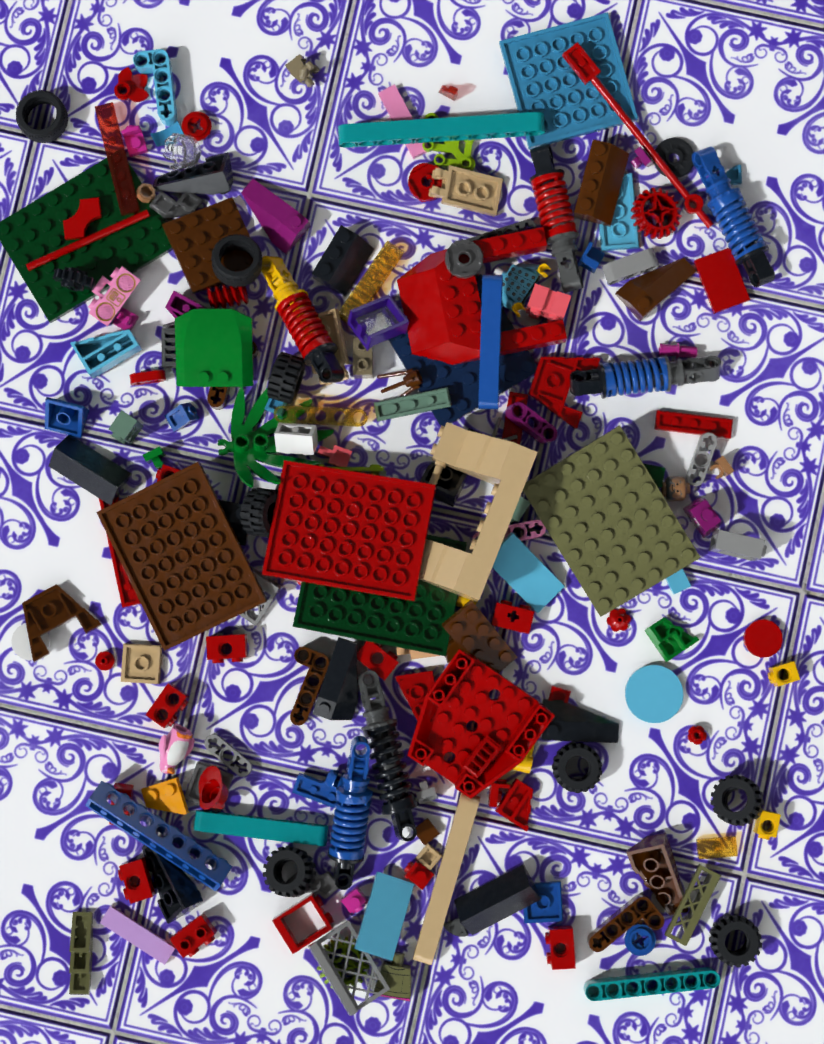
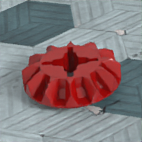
M195 111L184 117L181 127L184 135L189 140L198 142L205 140L210 134L212 124L206 114ZM200 122V127L202 128V130L197 129L194 132V127L192 125H197Z

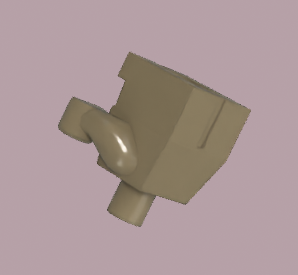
M301 54L285 65L290 74L300 83L306 84L308 88L314 85L312 81L313 73L316 74L320 71L312 62H307Z

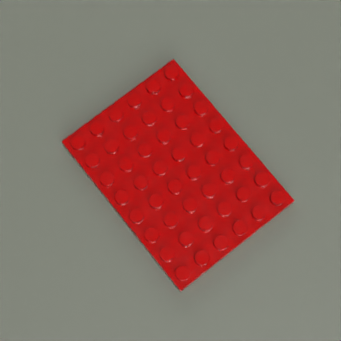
M284 460L280 478L281 484H279L262 575L415 601L436 485Z

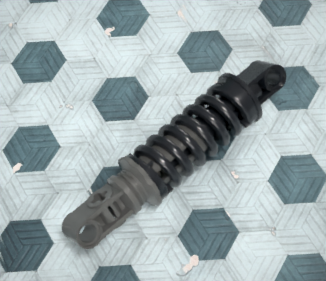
M371 670L365 671L358 676L361 701L365 712L362 714L366 718L367 724L361 730L366 739H371V743H369L370 750H374V753H371L369 756L371 760L376 759L377 762L372 765V769L379 771V773L374 775V779H384V783L378 784L377 789H386L387 793L379 796L380 800H388V802L383 803L382 815H391L395 835L399 840L412 841L417 835V830L411 809L417 807L418 803L416 802L415 794L408 791L411 789L412 783L405 781L409 778L410 774L407 771H403L407 767V763L400 761L405 756L403 751H398L402 747V743L395 741L400 735L396 731L397 719H390L388 711L390 709L385 706V698L378 674ZM366 675H370L372 678L370 685H367L364 681ZM408 827L409 835L405 838L402 835V830Z

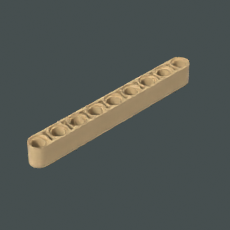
M463 793L460 795L412 960L432 965L481 798L479 796H474L470 799Z

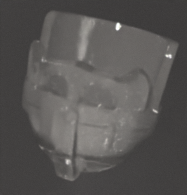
M172 133L165 140L163 156L175 163L169 169H188L198 163L202 150L200 144L193 136Z

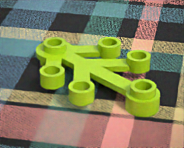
M428 113L424 119L439 117L435 113ZM464 140V154L459 150V141H445L444 144L429 142L432 145L431 148H426L424 146L425 143L422 144L426 152L452 153L456 159L445 158L442 154H437L434 157V164L438 167L450 165L473 171L475 168V160L471 157L472 143L475 140ZM442 158L443 162L438 163L436 162V159ZM468 161L469 166H463L462 163Z

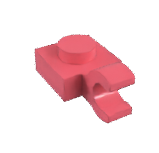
M334 445L333 450L320 446L317 452L319 455L329 457L328 464L337 467H347L352 455L351 450Z

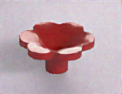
M622 608L618 610L613 609L609 612L606 622L614 632L619 630L625 631L628 628L631 617Z

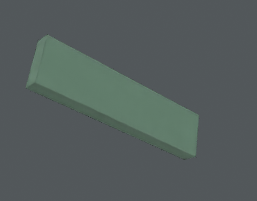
M448 387L374 403L377 422L452 407Z

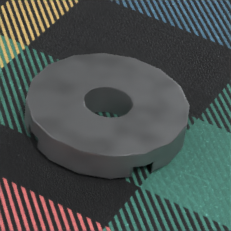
M461 239L455 241L445 253L447 270L458 278L467 279L475 276L483 265L481 248L470 240ZM466 254L470 260L468 263L463 264L459 261V256Z

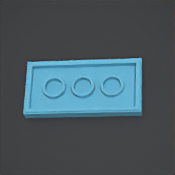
M632 173L624 174L611 227L599 224L601 251L639 248L638 226H633L636 220L631 219V216L634 214L631 212V208L634 207L633 201L635 200Z
M511 532L503 540L492 568L536 613H539L565 586L514 533Z
M376 872L354 949L393 961L414 883Z

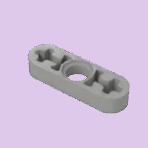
M703 433L698 440L686 474V480L692 486L701 485L705 479L717 445V437L713 433ZM711 436L710 440L713 443L707 446V450H710V453L699 451L700 447L704 448L706 445L703 439ZM699 454H705L707 457V461L703 465H699L696 461ZM694 465L704 468L703 472L699 470L698 476L700 480H696L695 483L690 478L691 474H695L697 470L693 469Z
M211 734L206 737L204 741L205 748L240 777H245L251 773L252 763L217 734ZM216 738L218 740L217 744L220 747H222L223 744L226 747H224L220 751V753L217 754L216 751H218L219 749L215 746L211 748L209 746L211 744L209 739L213 740ZM225 750L233 752L234 757L231 761H226L223 758ZM238 756L241 758L238 760L240 764H247V772H240V766L237 764L234 767L231 765Z

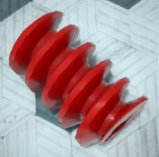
M223 284L222 290L215 286L214 292H212L210 287L207 288L211 308L212 306L219 308V305L222 308H226L227 303L232 308L234 307V301L238 306H241L242 300L246 305L249 303L246 286H229V289H227L225 284Z

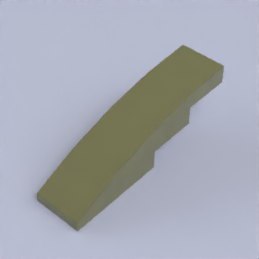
M73 912L69 950L71 953L69 973L71 974L70 995H90L93 912Z

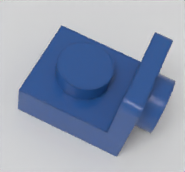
M190 402L180 404L164 415L173 432L199 419L196 408Z

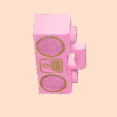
M123 266L120 269L115 268L110 275L113 278L112 281L102 276L92 290L94 294L99 296V299L94 298L88 306L91 309L89 314L107 327L141 281L140 278ZM107 283L110 287L103 295L100 292Z

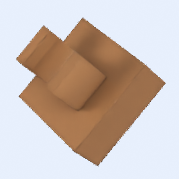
M724 456L715 460V465L709 468V471L713 469L719 470V475L715 479H719L722 476L726 477L734 472Z

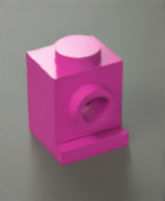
M356 886L342 897L341 902L350 914L352 912L354 914L366 906L368 899L360 888Z

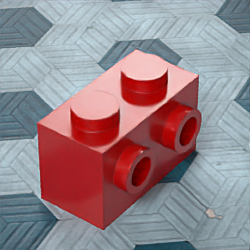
M203 912L170 938V941L183 958L187 955L192 957L199 951L198 947L203 943L208 945L215 939L214 935L217 930Z

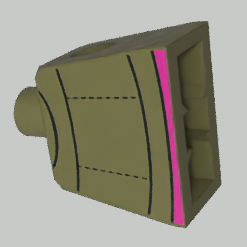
M395 952L392 962H383L380 973L390 990L382 994L381 997L410 1001L411 966L403 964L404 953ZM377 980L374 992L384 988L380 980Z

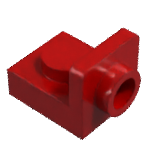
M498 779L490 785L489 807H497V803H501L502 791H499V788L510 789L511 784L506 783V779Z
M417 859L414 862L410 861L404 868L406 872L404 877L422 890L434 876V873Z

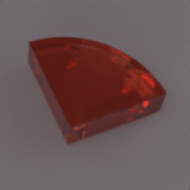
M442 85L438 93L455 101L458 96V88L453 86L447 88L445 85Z

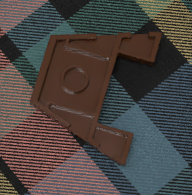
M57 584L22 603L34 663L50 654L41 636L75 617L86 634L101 626L97 619L89 614L85 608L81 607Z

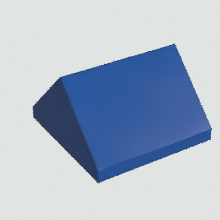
M46 397L45 429L82 438L89 410L81 405Z

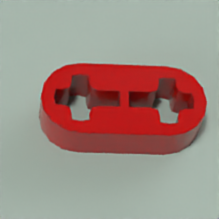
M154 370L129 375L130 385L134 386L166 381L165 370Z

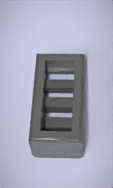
M162 328V368H176V362H167V358H176V354H167V351H175V346H167V343H175V338H167V335H175V328Z

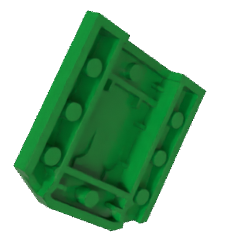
M194 308L175 318L177 386L246 387L254 385L253 321L251 317L233 308Z

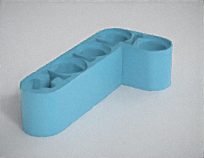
M163 49L137 52L133 57V63L137 71L141 74L153 73L158 116L165 126H172L177 121V109L172 65L168 53ZM160 58L166 59L163 63H157ZM142 60H146V61H147V63H146L145 65H143V66H140V65H139V63H140ZM162 76L168 77L164 82L159 81ZM165 94L170 95V97L166 100L161 99L162 96ZM165 108H168L170 114L168 115L169 117L165 118L167 116Z

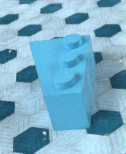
M129 329L78 342H70L86 371L93 379L143 350Z

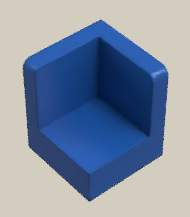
M590 241L578 265L594 274L605 253L593 247L594 243Z

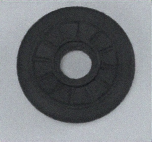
M668 138L656 147V152L677 178L685 176L693 168L692 154L694 151L683 139ZM670 154H677L679 161L676 163L669 160ZM654 162L656 169H657L662 175H664V176L666 177V175L662 172V170H661V169L658 167V165Z

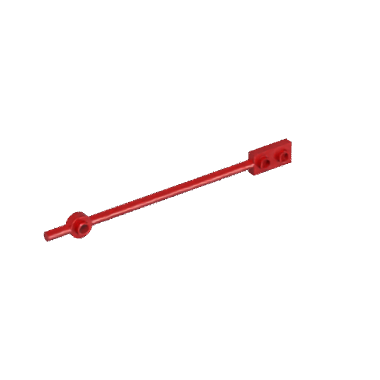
M577 42L562 54V57L585 85L591 81L685 199L683 202L684 210L689 214H697L705 226L710 228L714 223L702 209L704 204L702 197L688 192L597 78L601 71ZM690 202L695 203V208L690 206Z

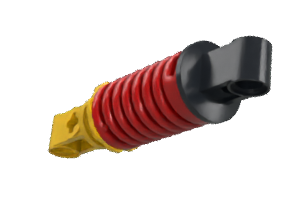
M263 256L261 271L267 280L268 286L273 291L274 298L278 300L275 310L278 311L286 328L289 330V334L295 341V345L298 347L305 365L313 366L319 379L324 383L341 382L344 378V370L334 355L338 347L333 343L324 324H322V320L318 317V313L315 311V307L312 306L307 291L298 289V284L293 280L281 257Z

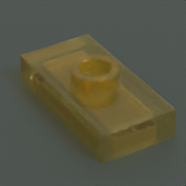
M736 836L696 839L698 859L738 856Z

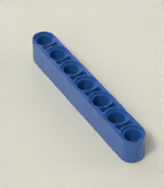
M483 274L479 409L499 408L503 275Z

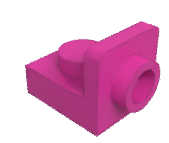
M129 125L124 130H121L130 157L148 152L144 135L139 125Z

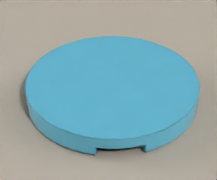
M648 665L639 668L629 677L625 686V700L631 713L638 719L648 723H661L669 720L679 711L683 701V687L679 678L670 669L659 665Z

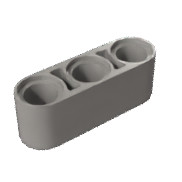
M649 248L609 262L602 266V270L608 285H612L652 271L659 267V263L653 248Z

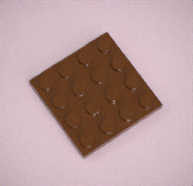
M233 197L162 224L192 294L222 283L213 271L211 259L213 248L219 240L233 234L250 237ZM242 250L230 251L221 259V264L226 269L235 272L243 271L253 263V258Z

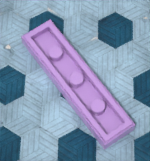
M112 905L100 921L102 925L164 965L176 949L174 945Z

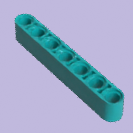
M196 810L194 830L200 832L315 846H327L329 826L322 824L207 810Z
M711 967L588 980L585 982L583 990L586 997L591 1001L716 988L720 983V975ZM709 973L714 974V979L711 982L705 980ZM688 976H695V981L692 984L686 983ZM673 977L676 979L673 986L666 985L669 978ZM656 980L655 987L648 988V981ZM630 982L637 983V987L634 990L627 989ZM610 984L617 985V990L613 993L608 992ZM591 986L598 987L597 993L593 995L588 993V989Z

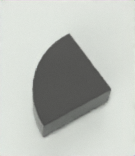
M459 917L444 923L445 929L451 934L459 937L469 936L467 929L460 923Z

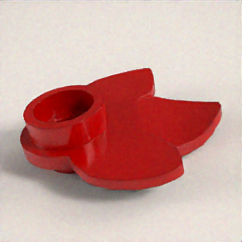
M129 67L123 69L118 75V83L114 88L116 97L120 100L130 99L133 102L146 100L149 94L144 88L147 85L148 76L146 74L132 75ZM123 89H127V93L122 94L121 91Z

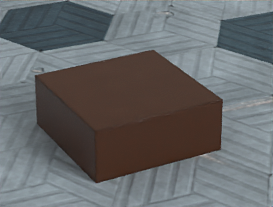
M426 818L416 826L417 837L424 846L440 834L429 818Z

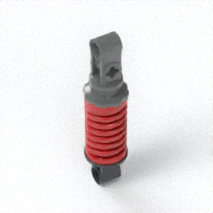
M548 143L530 149L536 174L530 177L529 182L534 190L533 194L538 205L537 211L541 219L540 223L544 227L547 246L552 247L553 251H551V254L557 260L561 286L564 293L583 288V280L575 255L578 248L574 242L579 237V232L576 230V223L573 222L575 219L572 216L573 211L570 209L571 203L568 202L570 198L567 195L568 189L565 188L566 181L562 180L565 172L563 169H555L553 153ZM567 260L571 262L568 264V268L564 266L565 264H567Z

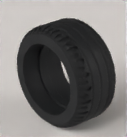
M36 90L28 93L18 103L16 121L21 131L30 140L38 143H49L57 140L66 130L68 113L62 101L55 94L49 91ZM40 104L54 106L56 108V118L52 125L42 130L29 127L28 116L34 107Z
M241 234L228 235L219 240L213 248L211 256L212 268L216 277L222 283L233 287H244L247 284L253 283L260 275L262 270V252L258 244L250 237ZM242 250L253 258V263L249 268L235 272L226 269L221 264V259L230 251Z

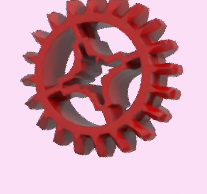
M651 188L649 191L644 190L642 194L637 196V200L633 201L634 207L631 208V212L634 214L631 216V219L636 220L633 226L638 225L640 227L638 232L643 230L644 237H647L649 234L651 239H654L656 236L658 239L663 238V236L668 237L670 233L676 230L675 227H678L680 224L678 220L681 219L682 215L678 213L682 208L676 207L679 201L674 202V195L668 196V190L663 193L661 188L657 190ZM649 201V210L644 212L645 202ZM668 215V222L666 226H663L664 217Z

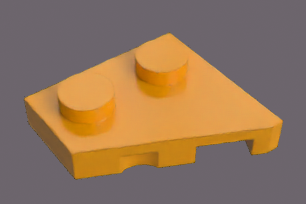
M179 777L141 789L146 808L183 815L189 813Z

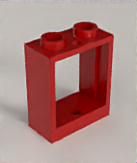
M309 894L275 916L272 920L292 954L333 929L334 919L329 912L326 913L322 907L324 903L319 895ZM311 901L324 921L325 926L298 942L283 918Z

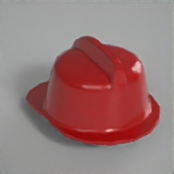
M209 766L203 771L199 779L200 807L205 810L210 808L224 809L229 795L228 788L222 782L220 769L216 766Z

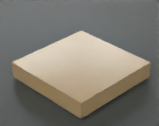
M123 643L121 682L160 684L162 646Z

